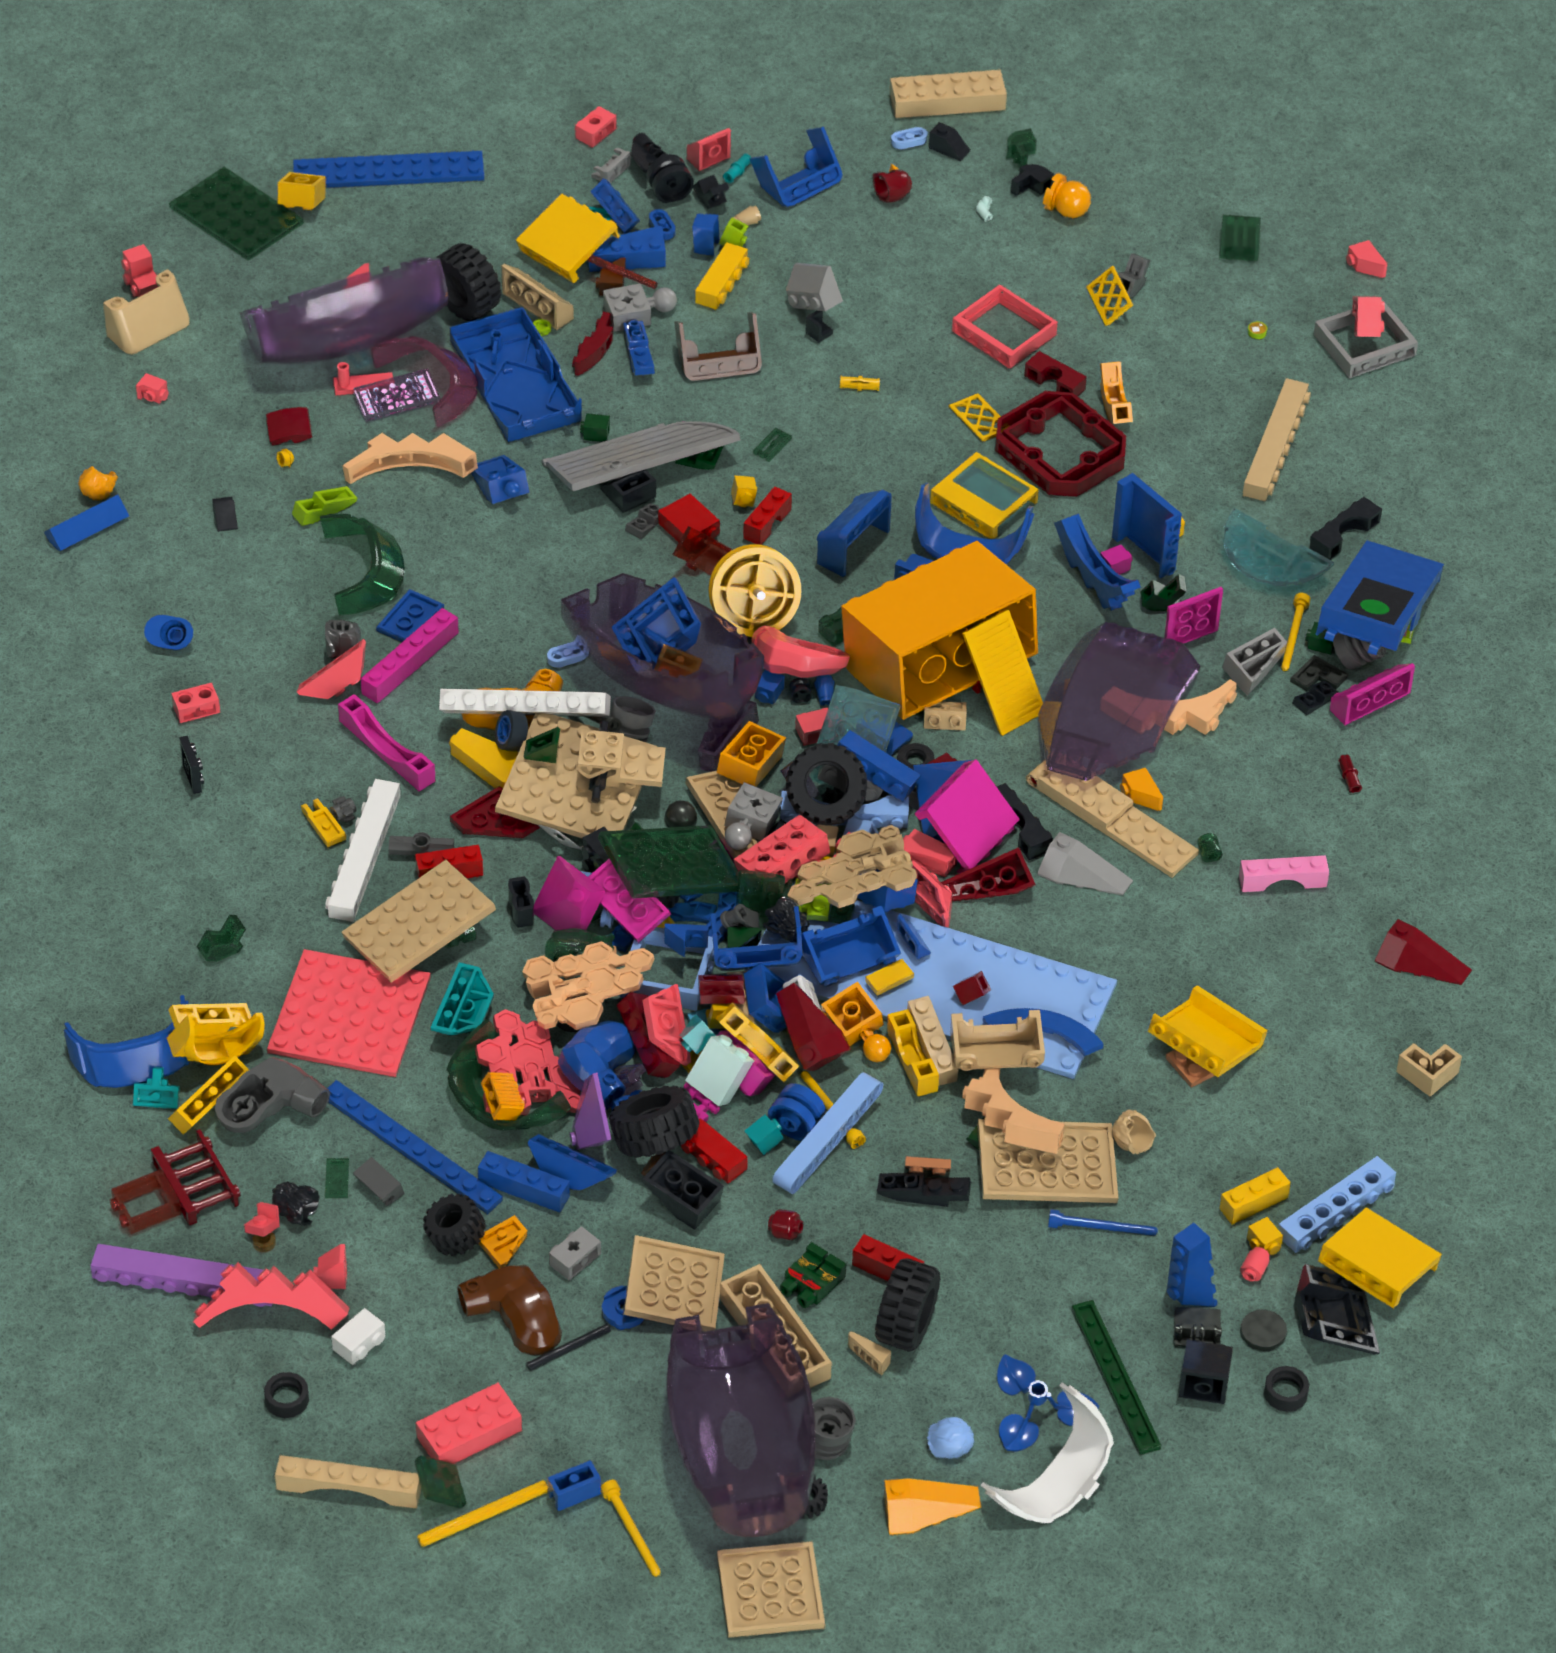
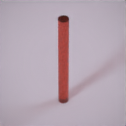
M591 255L588 258V262L647 287L656 289L658 286L656 281L599 257Z

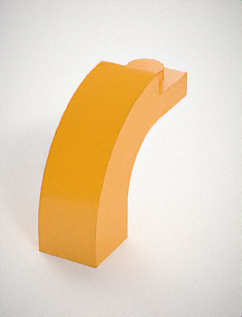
M1121 361L1100 363V388L1108 420L1112 424L1133 422L1131 402L1127 401L1123 389Z

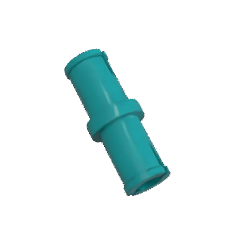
M745 153L737 161H734L723 174L724 181L732 183L738 175L741 176L745 168L751 164V156Z

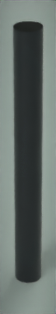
M606 1323L527 1362L526 1366L532 1371L611 1332V1328Z

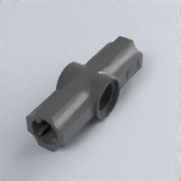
M424 832L416 833L413 837L390 836L389 854L413 855L415 858V854L452 849L454 848L455 840L451 838H431Z

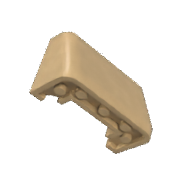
M168 269L156 276L158 288L128 303L121 297H113L103 302L107 336L127 354L138 353L186 328L190 323L189 314L176 278Z
M1029 1010V1016L1023 1020L1022 1017H1017V1024L976 1026L973 1024V1019H968V1022L963 1019L962 1013L951 1014L950 1039L957 1068L963 1071L1017 1067L1036 1068L1044 1062L1045 1049L1040 1010Z

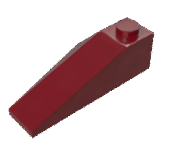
M1019 847L941 882L952 891V901L1017 894L1036 885Z
M1399 919L1396 920L1387 932L1375 959L1376 963L1395 972L1401 973L1403 971L1413 973L1415 976H1428L1439 981L1462 985L1472 972L1471 968L1418 928Z
M792 983L776 993L795 1052L804 1070H818L851 1050L842 1030L813 1003V1000L796 983Z

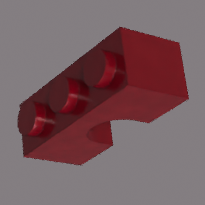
M1038 351L1025 363L1024 376L1039 385L1045 380L1054 379L1057 380L1056 392H1069L1079 396L1086 390L1087 376L1041 351Z

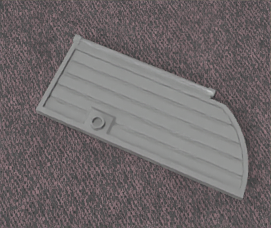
M683 421L668 425L660 423L651 428L555 457L542 459V464L544 467L547 466L572 491H576L612 479L619 480L625 475L740 441V433L730 427L710 422Z

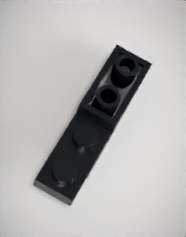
M924 1172L880 1173L877 1194L902 1202L948 1207L949 1201H969L971 1180L970 1177L925 1178Z

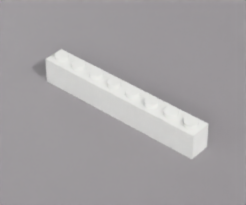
M440 689L439 710L444 713L502 714L503 711L511 710L522 712L525 715L546 713L556 716L608 717L610 716L611 696L604 692Z
M375 779L373 786L368 788L367 802L362 804L361 818L358 817L356 820V831L350 836V847L345 849L344 863L339 865L338 879L333 881L331 897L328 896L326 899L325 909H328L329 918L354 922L400 799V783Z

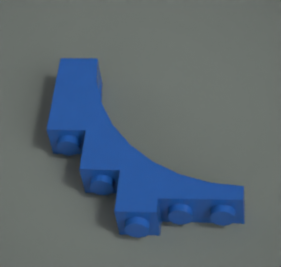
M1079 514L1054 523L1070 567L1078 566L1087 589L1094 587L1102 608L1110 607L1112 611L1123 607L1122 602L1127 601V597L1134 595V590L1141 588L1139 581L1122 577L1105 562L1092 543Z

